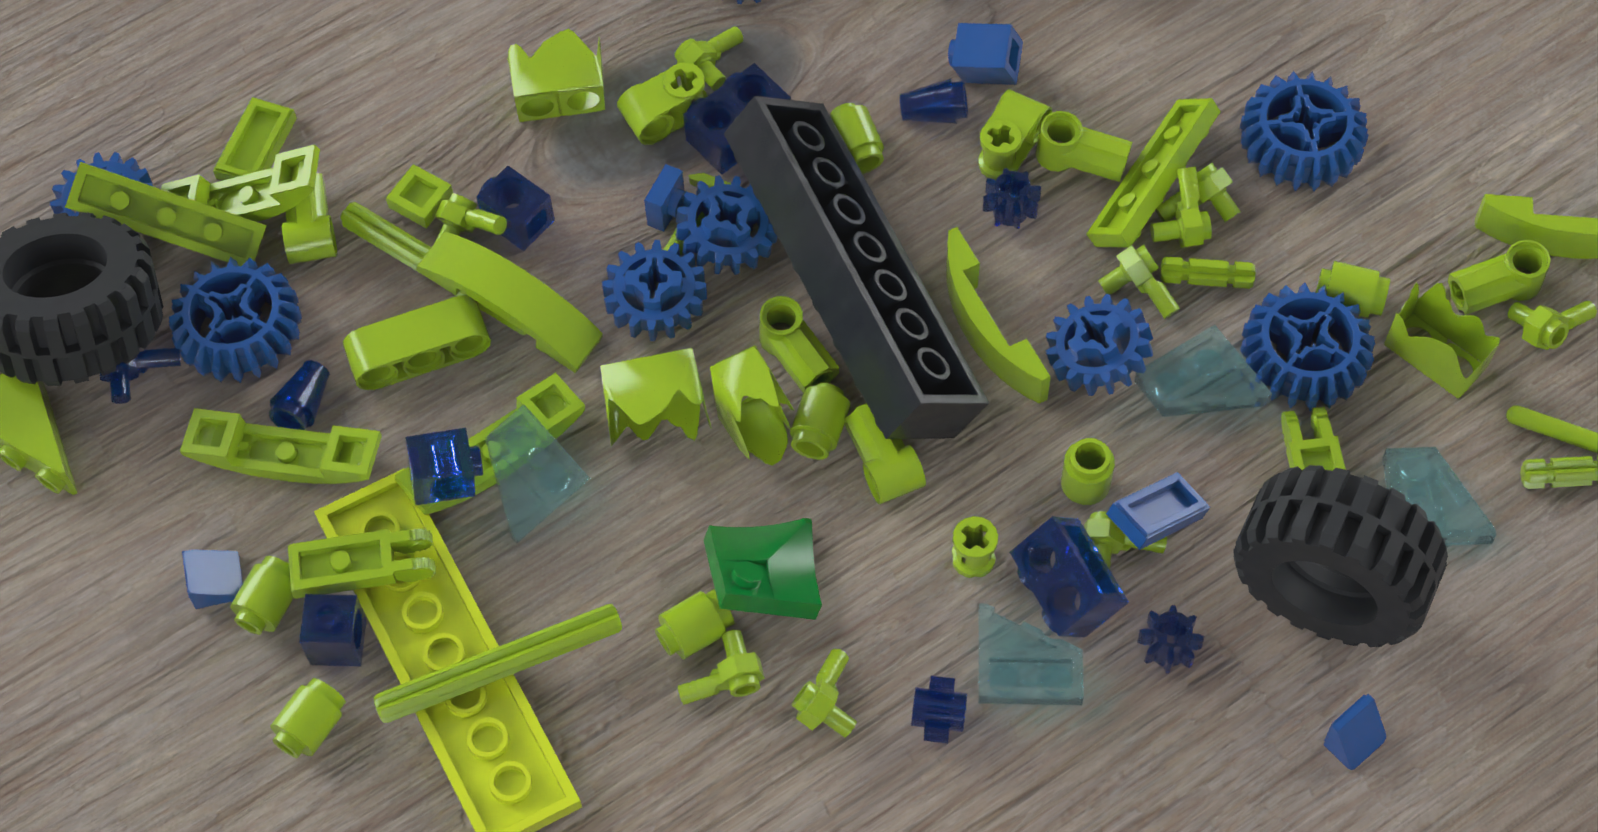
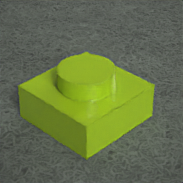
M413 164L388 194L386 201L388 208L427 229L436 218L434 216L441 201L449 200L453 189L452 185Z

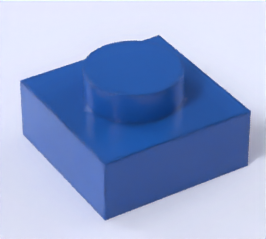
M667 164L663 167L644 200L648 226L664 232L673 217L676 218L678 207H683L684 194L687 192L684 189L683 170Z

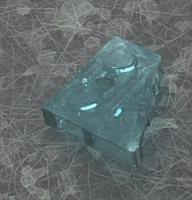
M1216 325L1211 326L1146 365V371L1144 373L1136 372L1134 382L1163 417L1261 407L1270 403L1272 396L1271 391L1256 377V373Z
M524 404L485 438L511 537L516 543L520 542L590 479Z
M1436 447L1385 449L1382 459L1387 489L1394 488L1405 495L1407 502L1418 504L1426 512L1428 521L1436 523L1446 546L1493 543L1496 537L1494 526Z
M979 603L978 703L1082 706L1084 699L1083 649L1062 639L1049 638L1041 629L1024 621L1022 625H1019L996 614L995 607Z

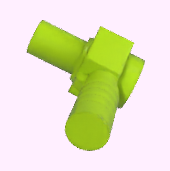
M733 26L707 42L688 39L675 52L677 64L692 63L697 65L704 74L705 83L713 91H718L725 85L727 78L715 67L716 60L720 59L721 54L742 43L743 34L738 27Z
M1212 162L1197 172L1200 199L1197 202L1198 206L1206 201H1211L1224 222L1241 212L1226 191L1227 186L1232 184L1233 181L1223 167L1217 170ZM1180 191L1156 208L1155 211L1163 222L1170 221L1176 216L1177 203L1181 201Z
M1196 167L1177 169L1181 201L1177 203L1176 220L1151 223L1150 233L1152 241L1160 242L1179 239L1181 248L1203 245L1204 240L1211 239L1212 226L1209 213L1207 211L1200 212L1197 202L1200 199Z
M452 193L449 200L441 201L434 216L443 223L436 241L444 231L459 236L460 232L473 233L475 228L501 235L506 230L507 220L502 216L476 209L478 204L461 195Z
M1144 244L1136 250L1131 245L1116 255L1120 261V266L1098 280L1106 294L1110 295L1129 282H1134L1141 293L1149 295L1164 319L1169 318L1180 310V307L1172 295H1170L1163 282L1156 281L1151 274L1159 269Z
M1588 300L1561 313L1542 305L1532 310L1520 302H1515L1509 308L1507 316L1523 327V340L1537 348L1549 350V348L1556 349L1561 346L1567 338L1570 329L1595 318L1597 310L1595 305Z
M1105 511L1092 513L1081 531L1080 546L1091 551L1090 574L1096 577H1107L1110 575L1112 554H1118L1120 550L1128 551L1131 547L1138 549L1107 516ZM1167 537L1141 550L1163 554L1167 545Z
M730 630L722 635L727 658L718 663V668L713 669L709 676L678 685V692L683 705L717 695L723 690H730L732 696L742 697L751 695L761 688L760 681L765 679L761 661L755 652L747 653L741 630Z
M835 648L830 651L816 676V685L808 681L798 692L791 706L798 710L796 719L812 731L823 722L846 738L856 726L857 721L835 706L839 695L835 684L849 661L848 655L840 649Z

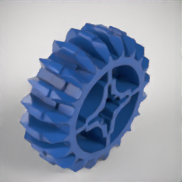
M1293 71L1288 76L1286 82L1275 75L1274 79L1270 82V86L1261 84L1259 89L1256 90L1255 97H1250L1245 106V114L1241 117L1240 129L1242 135L1240 142L1242 149L1248 150V164L1260 163L1258 168L1260 177L1270 173L1274 174L1276 186L1284 180L1291 181L1294 191L1301 186V183H1308L1315 192L1320 187L1321 180L1333 187L1338 181L1339 176L1347 178L1352 172L1353 166L1361 161L1364 153L1363 147L1366 146L1368 140V129H1366L1367 113L1360 112V99L1348 98L1347 86L1338 89L1332 87L1331 76L1324 82L1316 80L1313 71L1306 79H1300ZM1329 142H1337L1327 149L1318 151L1319 148L1328 147Z
M230 257L227 267L219 268L218 265L211 261L210 273L202 275L194 271V285L180 284L182 298L172 300L171 308L174 314L169 316V326L173 335L172 341L175 348L180 351L183 361L189 367L194 365L197 372L203 377L212 372L215 379L222 383L228 374L232 373L234 379L241 383L245 372L252 371L255 376L260 378L262 366L268 364L277 369L279 363L277 354L291 355L292 347L289 341L299 340L300 331L298 324L302 323V313L297 304L299 300L295 290H292L287 278L282 273L275 274L274 269L268 263L258 268L257 263L249 257L242 266H239L237 261ZM265 302L272 306L266 323L259 318L262 314L261 307ZM205 317H208L212 322L208 326L210 332L204 338L200 335V330Z
M1306 282L1299 287L1298 293H1294L1285 285L1280 290L1278 297L1268 293L1263 299L1262 306L1255 305L1251 310L1248 322L1244 324L1242 331L1243 341L1240 351L1242 353L1241 356L1246 358L1244 365L1246 373L1256 374L1254 381L1256 389L1266 386L1271 387L1269 393L1271 401L1280 395L1288 397L1287 402L1290 409L1297 404L1298 400L1305 401L1306 406L1311 411L1316 407L1318 400H1321L1330 409L1336 403L1337 397L1347 401L1352 396L1354 388H1360L1364 384L1367 371L1371 370L1374 361L1372 352L1375 346V336L1369 335L1371 328L1369 324L1370 319H1358L1360 315L1359 304L1348 307L1343 305L1345 301L1344 292L1332 298L1327 296L1325 285L1317 293L1310 292ZM1328 331L1337 338L1340 344L1330 337ZM1271 341L1277 344L1276 349L1285 355L1287 362L1276 353Z

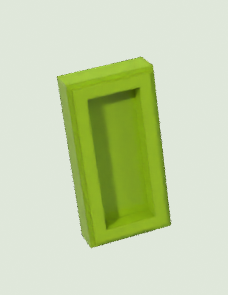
M252 97L213 169L216 179L223 181L270 169L275 161V155L280 152L297 119L294 109Z

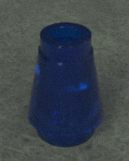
M949 78L911 90L908 93H900V110L903 121L957 124L958 119L968 118V101L964 81L953 82V79Z
M305 361L302 367L270 399L271 409L269 417L276 426L282 428L305 430V428L311 427L315 422L327 381L330 377L328 369L317 361Z

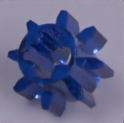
M1004 168L1003 173L996 180L987 178L985 188L987 195L983 196L982 210L984 212L993 211L995 217L994 225L999 226L1003 224L1020 229V224L1027 217L1031 219L1037 218V202L1040 201L1041 186H1031L1028 179L1029 172L1021 173Z
M1171 605L1169 612H1165L1160 616L1151 610L1147 619L1150 629H1140L1137 643L1149 645L1144 662L1148 664L1155 661L1157 664L1164 666L1165 673L1170 674L1172 667L1180 663L1188 668L1192 667L1195 658L1192 650L1201 649L1204 642L1203 635L1193 633L1197 617L1192 615L1187 618L1184 614L1177 612L1175 605ZM1167 635L1174 636L1173 644L1167 642Z
M931 676L929 688L915 687L911 726L924 728L923 741L948 744L950 731L963 732L968 693L954 692V678Z

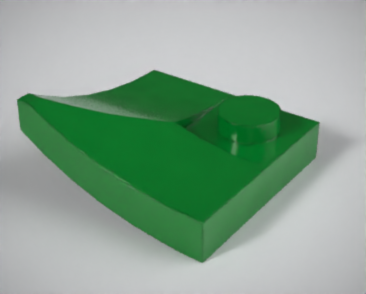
M802 518L781 524L755 527L709 525L703 541L719 609L816 620L822 607L814 564L811 519Z

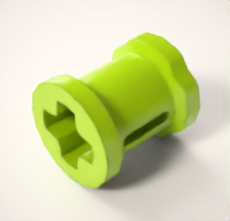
M972 516L964 518L956 525L953 531V567L966 578L984 577L995 566L996 557L994 552L998 543L996 527L991 521L983 517Z

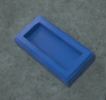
M1176 472L1113 502L1106 514L1132 543L1141 550L1203 519L1210 506Z

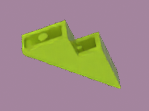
M3 373L0 374V459L17 471H21L24 467L36 473V479L54 493L59 494L62 490H65L75 495L78 494L43 381H37L34 385L24 383L18 380L16 376L10 378Z

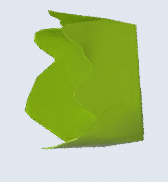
M569 28L545 40L532 57H529L519 45H510L507 60L519 122L606 110L600 37L597 55Z
M1416 282L1399 314L1396 313L1384 346L1459 399L1489 366L1499 345L1500 338L1487 336L1479 317L1455 314L1450 301L1446 298V289L1442 282L1436 283L1419 299V285ZM1407 328H1422L1425 331H1427L1432 338L1425 336H1409ZM1448 339L1454 342L1446 344ZM1457 356L1463 357L1470 363L1473 372L1469 377L1465 378L1463 376Z
M754 345L710 367L717 416L740 451L749 460L750 452L765 464L773 466L781 461L788 445V435L784 423L791 429L780 403L787 404L793 411L794 409L764 358Z
M692 348L600 365L611 446L627 427H630L638 438L643 441L648 440L662 420H668L675 427H681L687 438L695 441L698 435L701 403H703L708 424L712 429Z

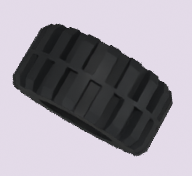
M80 212L78 216H69L67 213L53 214V218L40 220V217L26 221L25 226L17 229L13 226L2 232L0 238L1 373L10 378L16 376L18 380L34 385L37 381H44L47 386H62V381L74 380L75 384L89 381L90 376L99 373L105 376L114 372L118 364L122 362L130 363L138 356L139 348L146 349L156 334L155 332L158 331L163 319L162 309L164 306L150 249L146 241L132 228L105 215L99 219L93 213Z
M1309 465L1303 470L1299 467L1289 468L1264 482L1233 550L1235 566L1242 584L1248 585L1249 593L1257 601L1262 600L1267 604V609L1277 617L1282 615L1290 620L1291 625L1301 630L1304 628L1317 633L1316 636L1327 640L1334 638L1342 640L1343 644L1352 646L1365 643L1369 647H1382L1386 643L1394 645L1420 630L1446 569L1448 558L1444 538H1442L1436 523L1428 521L1426 512L1418 504L1407 502L1404 494L1394 488L1389 490L1378 485V480L1365 475L1361 478L1351 475L1349 470L1335 468L1331 471L1325 470L1323 466Z

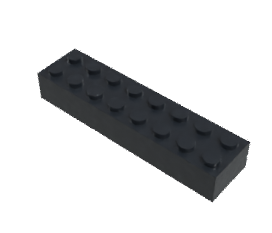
M754 96L724 135L734 152L736 161L742 167L751 184L755 197L760 201L768 216L774 233L785 248L792 262L793 269L802 280L812 299L815 310L820 314L828 329L835 348L840 352L853 376L855 386L862 393L870 408L877 427L882 431L885 439L955 438L989 404V401L824 104Z

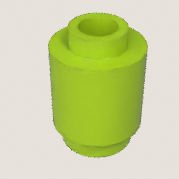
M844 103L833 109L830 117L862 174L871 172L879 167L884 161L882 154L884 145L867 107L854 103Z
M1333 261L1331 270L1321 269L1316 293L1325 285L1327 296L1335 298L1344 292V306L1348 307L1359 304V316L1368 318L1369 314L1381 316L1387 299L1390 278L1379 276L1380 271Z
M819 383L804 390L790 429L792 437L791 447L800 455L822 460L829 456L830 451L836 449L845 424V417L848 416L851 407L850 401L844 396V392L839 387L829 383Z
M1084 438L1072 444L1066 451L1061 476V487L1064 494L1071 501L1081 505H1093L1099 503L1108 495L1115 459L1112 451L1105 443L1095 438Z
M265 556L261 564L257 563L253 566L230 605V609L236 614L234 621L237 625L256 635H261L263 630L269 632L276 630L294 599L291 592L289 563L273 556Z
M715 589L706 594L703 591H699L658 615L661 626L655 629V633L668 655L671 656L677 653L685 660L722 638V635L727 632L726 629L734 625L735 621L731 610L719 609Z
M312 678L307 686L300 685L270 725L272 731L276 734L273 738L274 744L294 758H299L302 753L307 756H313L342 717L340 710L346 703L345 699L333 687L317 678Z

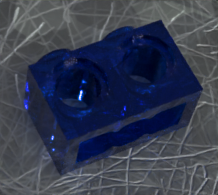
M755 63L742 72L730 75L719 89L706 98L697 99L691 104L687 112L683 114L686 141L721 175L738 163L724 133L753 97L791 100V97ZM713 128H723L720 130H712Z
M1052 516L1009 552L1018 566L1017 574L1020 581L1033 592L1043 609L1041 614L1044 622L1058 636L1087 637L1129 603L1079 519ZM1053 551H1054V553H1055V563H1054V566H1053V568H1052V566H1051V555H1052V553H1053ZM1079 592L1080 606L1077 610L1075 605V599L1077 593Z

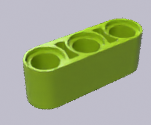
M468 295L452 297L358 328L349 333L343 340V347L356 385L363 390L380 389L474 358L485 352L491 345V338L478 303Z

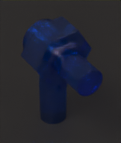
M175 347L145 349L140 351L138 356L130 363L122 362L118 364L114 372L105 376L99 373L100 381L110 382L111 401L115 404H125L131 401L130 381L139 378V373H145L149 368L181 366L180 349Z

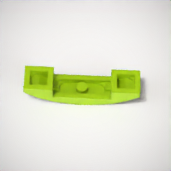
M314 144L276 154L273 168L209 183L198 174L164 183L161 189L256 222L263 221L292 209L312 193L315 186L320 149Z
M1484 194L1475 217V228L1509 245L1522 240L1536 241L1547 249L1550 256L1598 259V218L1534 214L1533 197Z
M958 227L950 229L948 231L946 258L947 288L953 312L967 341L986 366L1012 389L1039 404L1048 400L1050 374L1027 338L1009 346L974 290L978 288L980 262Z
M444 231L416 266L418 272L455 296L459 291H462L536 339L537 349L574 373L578 371L603 337V333L587 317L553 289L506 258L466 238Z
M555 372L516 397V409L443 456L435 449L396 474L395 481L424 515L452 507L492 487L536 457L585 411V404Z
M194 408L180 453L185 457L214 467L268 479L311 484L353 483L369 480L382 434L376 430L335 425L332 426L331 433L250 424L245 423L239 413Z

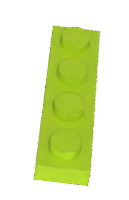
M1212 98L1178 99L1086 233L1095 247L1128 248L1140 237L1141 230L1156 208L1161 205L1164 196L1178 177L1177 169L1186 168L1188 160L1200 142L1208 135L1210 127L1221 111Z
M83 162L79 164L65 208L77 212L93 213L99 219L104 215L114 218L121 224L125 223L136 232L225 262H229L230 257H232L239 266H242L249 257L255 261L267 227L265 224Z

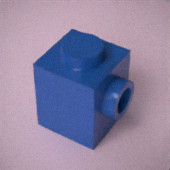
M958 23L956 39L950 41L948 48L949 64L964 83L1017 85L1023 41L1011 24Z

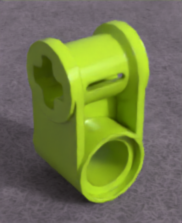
M679 63L643 83L630 87L620 96L617 101V108L641 144L651 145L660 142L670 133L699 120L706 114L709 109V98L704 90V74L697 65ZM678 76H680L681 86H678L677 83ZM693 99L695 100L696 105L694 109L692 108L691 100Z
M1011 89L1006 90L1000 98L995 111L980 132V145L983 149L978 157V165L982 174L996 181L1012 178L1018 172L1032 148L1037 145L1041 123L1045 116L1052 113V108Z

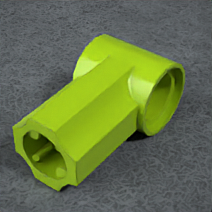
M1056 111L1045 116L1041 123L1035 155L1040 165L1050 171L1060 172L1071 167L1120 182L1133 142L1082 127L1081 121L1075 115L1065 111ZM1054 140H1060V141H1062V142H1064V143H1059V142H1056V141H1054Z
M316 173L315 186L312 193L300 204L286 211V222L282 223V235L289 264L337 257L338 255L334 226L331 216L328 215L326 189L322 173Z
M1522 240L1511 245L1506 254L1450 273L1447 282L1450 287L1451 298L1458 311L1461 310L1467 315L1509 299L1525 301L1537 296L1550 267L1551 258L1549 252L1536 241ZM1518 267L1526 268V269L1530 270L1532 273H1531V274L1522 273V272H1520L1519 270H1517L1516 268H1518Z
M776 296L768 299L762 305L759 324V341L762 348L769 354L776 356L802 393L807 387L816 386L819 383H830L839 374V366L803 320V311L800 304L787 296ZM786 323L791 327L786 330H776L771 325Z
M867 403L856 407L849 416L845 417V427L863 461L862 466L867 485L878 504L888 502L926 486L924 470L915 450L911 445L905 446L902 439H885L882 431L877 427L875 418Z

